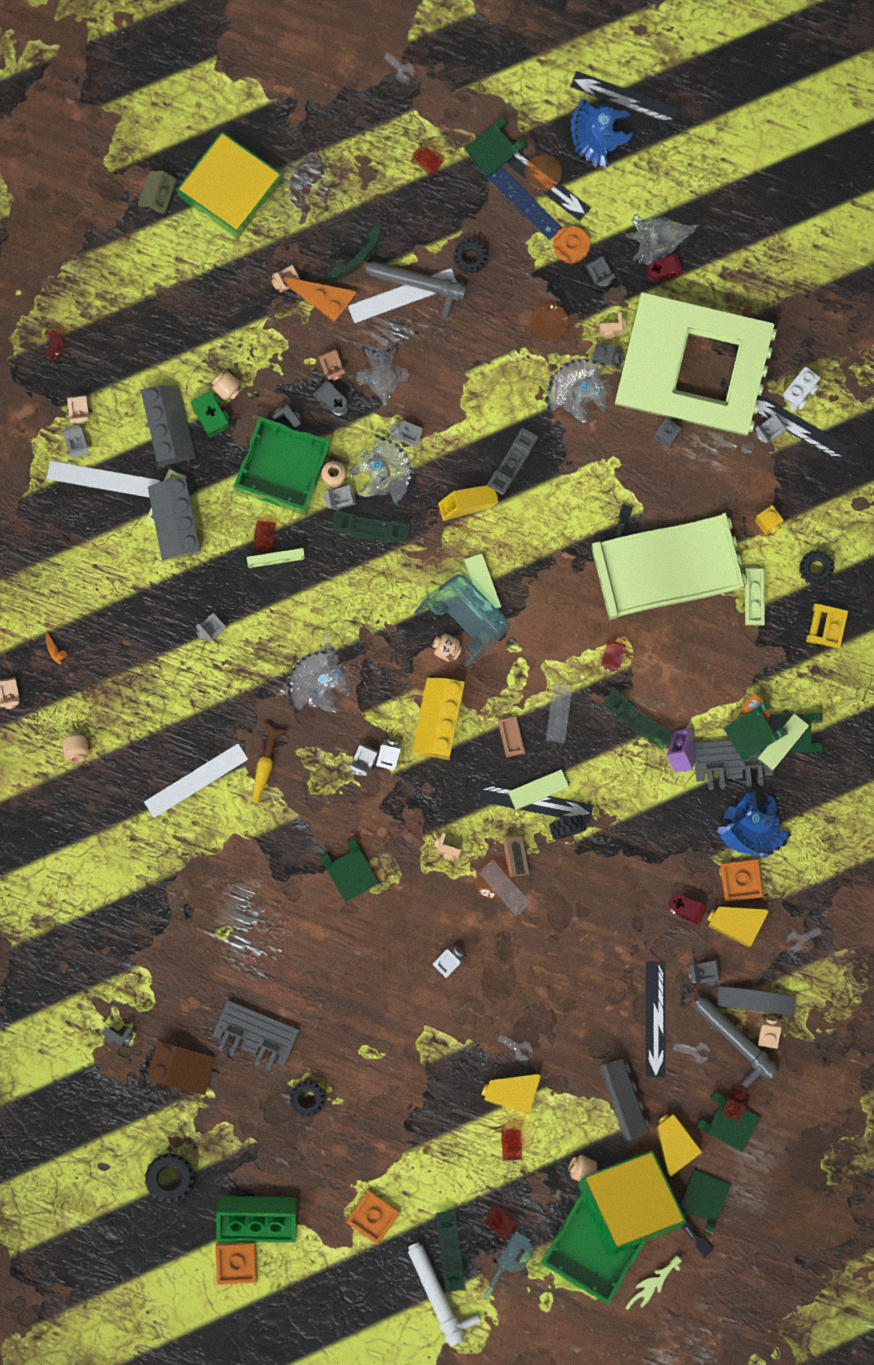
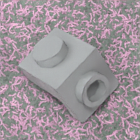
M775 414L761 426L755 428L758 439L765 443H771L788 430L778 414Z
M81 425L62 430L71 458L89 453Z
M347 485L334 490L326 489L324 501L327 507L339 510L355 505L356 500L353 486Z
M213 613L204 622L196 625L198 630L196 634L202 641L206 639L210 643L226 629V626Z
M361 743L349 769L353 770V773L356 775L367 776L378 751Z

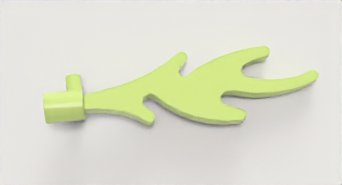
M676 1255L667 1267L655 1270V1273L660 1274V1277H651L639 1282L636 1288L644 1287V1290L637 1293L628 1302L626 1309H629L632 1303L640 1297H644L643 1302L640 1304L643 1307L651 1298L656 1286L657 1291H661L662 1284L673 1267L677 1271L680 1269L678 1264L682 1260Z

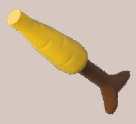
M264 722L268 732V740L264 755L257 763L252 797V802L259 803L272 769L273 761L271 755L275 740L287 732L286 729H275L268 722Z

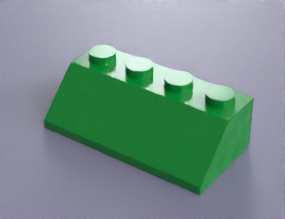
M218 1196L216 1209L217 1241L296 1243L297 1197Z

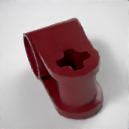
M672 254L651 262L647 271V278L655 283L682 275L684 269L679 255Z
M675 895L668 902L670 912L700 925L707 908L705 904L683 895ZM677 900L680 901V905H681L678 909L675 908V907H676V904L673 903V902H676Z

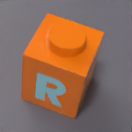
M753 693L740 711L747 714L765 701ZM771 709L763 713L766 720L771 716L769 712Z

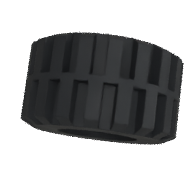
M167 1153L159 1155V1157L152 1160L145 1172V1185L152 1197L163 1203L182 1201L190 1195L191 1190L194 1188V1169L189 1161L178 1154ZM166 1167H175L181 1173V1183L174 1190H166L159 1184V1173Z

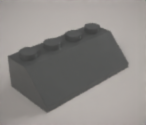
M158 385L141 389L158 467L195 459L179 386Z
M186 478L169 479L148 486L162 561L200 554Z
M623 1059L601 1065L599 1069L624 1141L627 1142L647 1135V1130L650 1129L647 1118L643 1119L641 1111L644 1110L641 1100H637L634 1094L637 1092L634 1081L630 1082L628 1074L631 1072L628 1063H624Z

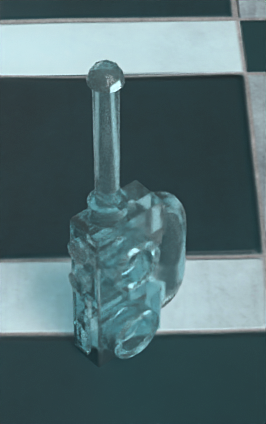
M517 1232L512 1235L507 1248L503 1249L501 1253L503 1254L502 1257H499L497 1260L499 1265L497 1269L499 1270L483 1295L484 1300L489 1299L488 1297L505 1270L518 1272L526 1267L533 1254V1246L529 1243L530 1240ZM520 1249H523L525 1252L518 1263L515 1261V1258Z

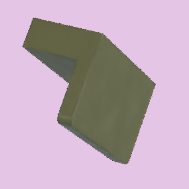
M150 171L138 205L140 207H151L159 213H165L177 179L164 171Z

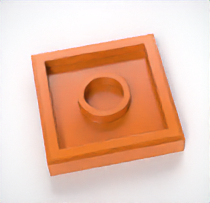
M759 859L720 863L725 902L764 897Z
M368 1190L346 1223L378 1245L400 1212Z
M255 1243L215 1245L217 1285L257 1283Z

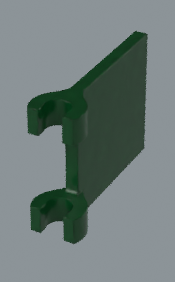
M501 116L489 129L464 148L487 177L527 147L526 142L522 138L512 145L501 132L508 125V121L504 116Z
M769 701L762 703L757 708L723 728L743 761L788 734L785 728H781L774 733L765 719L763 713L772 708Z
M822 713L795 714L807 723L809 727L787 753H823V743L812 744L811 723H822ZM771 714L770 727L775 733L783 728L793 714Z
M354 838L346 842L351 852L340 859L331 862L327 853L319 857L345 903L379 884Z
M713 1092L710 1099L720 1104L710 1124L703 1120H698L695 1127L743 1152L760 1117L728 1100L721 1094Z
M694 1170L679 1207L684 1218L686 1212L706 1220L707 1224L704 1233L711 1235L731 1185Z

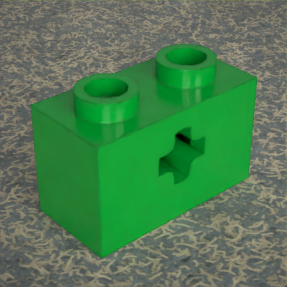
M209 391L190 401L192 409L209 438L229 428L228 421H230V418L226 411H221L219 407L221 402L216 394L213 396ZM211 411L215 416L212 417L208 412Z

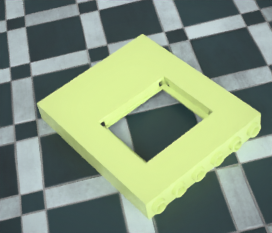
M641 292L615 405L747 436L748 432L753 431L755 421L751 420L753 413L757 414L759 403L756 402L757 395L761 396L763 384H760L761 378L765 377L768 366H765L766 358L770 359L772 348L769 347L770 340L775 339L777 329H773V323ZM689 333L739 345L726 402L675 390Z

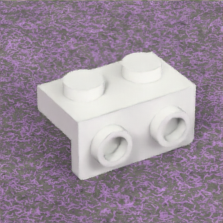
M807 367L801 371L783 394V397L791 402L789 408L794 412L798 408L802 409L808 402L806 399L808 395H814L820 387L817 385L820 377Z

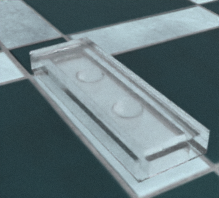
M553 683L546 741L565 743L572 686Z
M491 860L478 872L515 916L530 904L494 860Z

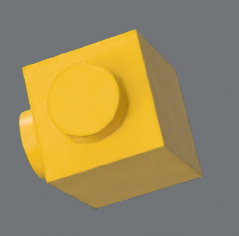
M773 505L757 515L755 522L765 536L779 531L784 521Z

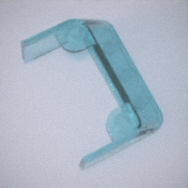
M461 574L455 575L427 595L414 612L415 615H418L427 607L436 615H443L448 612L473 638L468 643V649L472 656L464 664L466 668L483 656L510 627L508 620L467 577Z

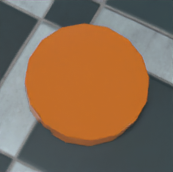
M578 226L563 227L554 237V253L560 260L566 263L580 262L587 256L590 249L588 234Z

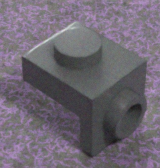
M601 255L585 265L595 285L605 287L612 283V279L616 277L610 271Z
M596 344L592 360H596L599 363L598 365L605 363L615 369H620L624 352L615 345Z
M288 405L274 411L273 421L278 422L285 418L293 430L298 431L301 428V417L296 411L293 413Z
M711 961L690 964L689 977L693 984L721 980L719 962Z
M105 1027L102 1031V1034L105 1036L103 1040L111 1045L117 1043L123 1047L124 1044L128 1045L134 1035L131 1033L133 1030L128 1027L121 1037Z

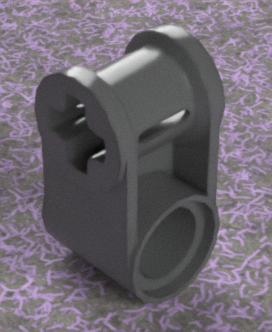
M325 381L313 393V396L336 416H343L347 413L348 404L345 397L328 381ZM337 403H338L339 405L342 404L343 407H339V406H338V407L336 408V404H337Z

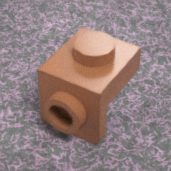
M336 349L318 356L328 380H337L342 377V374L346 373Z

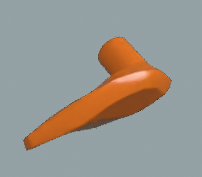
M46 632L48 651L53 660L61 665L62 659L67 657V653L64 650L59 652L49 633Z

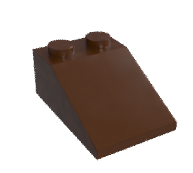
M157 1041L147 1080L206 1095L215 1057Z

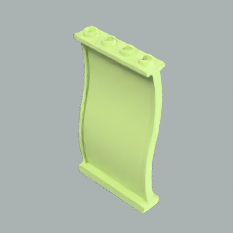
M726 513L688 524L637 533L605 542L592 543L591 548L609 620L648 609L742 590L744 584H746L744 572L741 573L739 566L742 565L739 554L736 555L734 548L737 547L736 538L731 536L732 522L730 518H727Z

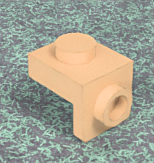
M293 265L274 273L272 276V284L276 290L279 289L280 293L290 289L283 283L285 277L300 280Z
M622 312L617 313V323L600 324L599 336L613 338L615 335H622L623 329H626V318L622 317Z
M86 395L67 397L70 423L81 425L89 421Z
M16 677L0 680V707H5L6 709L16 707L20 703Z
M442 832V835L437 836L435 841L436 853L442 854L444 859L450 861L459 859L461 850L444 845L446 833Z
M774 1016L761 1017L758 1046L778 1049L781 1032L780 1019Z

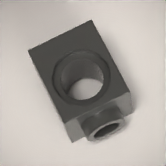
M665 418L656 431L654 439L670 449L682 428Z

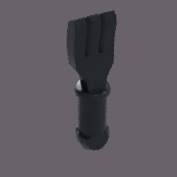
M621 505L619 513L620 523H618L614 539L624 536L625 528L627 527L626 522L630 519L632 506Z
M686 1221L681 1228L685 1230L691 1240L695 1241L698 1251L706 1257L713 1251V1248L705 1239L698 1236L699 1233Z

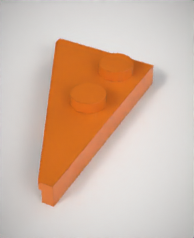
M285 277L283 280L286 286L333 322L336 321L356 294L352 290Z

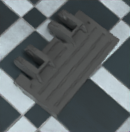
M731 741L695 743L696 760L694 768L696 782L705 781L704 773H707L709 790H712L714 787L712 773L714 772L719 773V786L721 789H725L724 772H726V780L743 778L742 770H745L746 786L750 787L752 784L750 770L757 769V783L759 786H763L762 769H764L765 777L773 776V770L758 759L766 748L743 761Z
M227 1000L212 1037L220 1040L222 1033L225 1032L218 1049L221 1051L225 1049L229 1035L236 1037L230 1049V1055L233 1056L241 1039L243 1040L241 1049L256 1055L258 1048L261 1047L254 1064L257 1066L261 1064L265 1050L272 1052L266 1064V1070L270 1071L277 1054L279 1055L277 1064L285 1066L299 1030Z

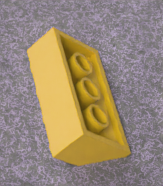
M427 678L412 753L450 760L465 682L447 678Z

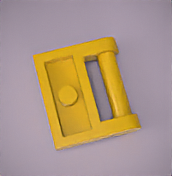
M814 604V615L806 642L839 649L848 611ZM827 613L823 636L818 637L817 632L821 614Z

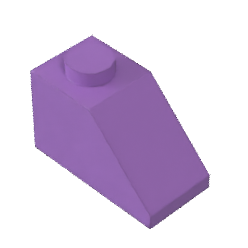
M692 728L676 730L673 733L667 756L674 772L693 770L696 752Z

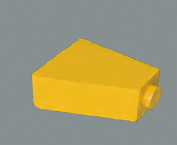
M487 485L453 491L438 503L443 521L489 509L498 503L497 491L489 488Z
M718 907L716 911H711L707 919L710 921L708 926L750 947L769 911L765 909Z
M541 1075L490 1080L489 1085L485 1084L482 1095L485 1096L484 1101L529 1114Z
M666 1114L658 1120L660 1125L656 1127L666 1172L669 1177L702 1153L674 1114L670 1117Z

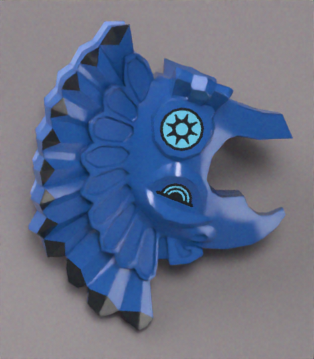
M585 98L580 99L571 120L573 144L576 146L575 152H578L581 157L585 156L588 162L592 161L593 166L599 167L601 165L607 168L606 151H613L616 146L628 142L633 134L632 132L624 134L622 131H613V123L617 118L630 115L626 110H613L614 108H610L609 105L596 104L597 108L594 109Z
M755 791L747 793L736 807L728 806L723 818L732 820V823L727 824L725 827H717L716 831L732 850L754 856L760 855L763 858L772 855L773 850H780V846L787 845L786 839L791 836L789 831H782L777 828L779 819L776 817V803L773 797L768 796L767 803L761 805L759 810L757 808Z

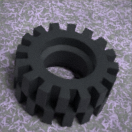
M470 238V240L464 239V242H459V245L456 246L454 261L456 267L461 272L464 271L465 274L479 273L487 264V249L479 240L474 241V238ZM474 250L478 254V259L474 263H467L463 258L466 251Z
M812 550L804 555L799 565V574L801 573V578L805 579L807 584L809 582L812 586H821V584L824 585L830 580L835 569L833 565L834 560H831L830 554H825V551ZM814 561L821 562L824 566L823 573L819 575L813 574L810 571V564Z
M582 815L566 817L549 824L553 840L577 835L587 830Z
M300 1082L291 1091L290 1104L298 1115L312 1117L323 1109L325 1094L322 1088L315 1082ZM306 1091L312 1092L315 1095V1102L309 1107L303 1106L300 1103V1096Z

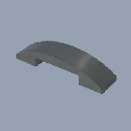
M524 428L520 430L507 455L488 482L487 486L502 495L505 494L533 449L538 436Z
M719 987L717 1006L746 1009L794 1017L796 997L756 990Z

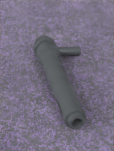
M375 261L368 262L366 267V273H369L370 276L438 293L442 297H446L441 315L446 318L449 317L453 300H463L467 285H463V282L457 281L455 283L451 279H440Z
M701 997L694 1004L696 1010L751 1062L754 1070L741 1083L746 1089L759 1075L769 1080L779 1070L776 1066L777 1063L771 1061L764 1051L761 1052L707 998Z

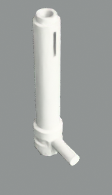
M418 1242L409 1246L410 1251L408 1253L440 1322L441 1332L444 1331L446 1343H449L451 1347L464 1341L463 1330L479 1323L478 1315L459 1323L457 1317L453 1315L423 1245L420 1246Z

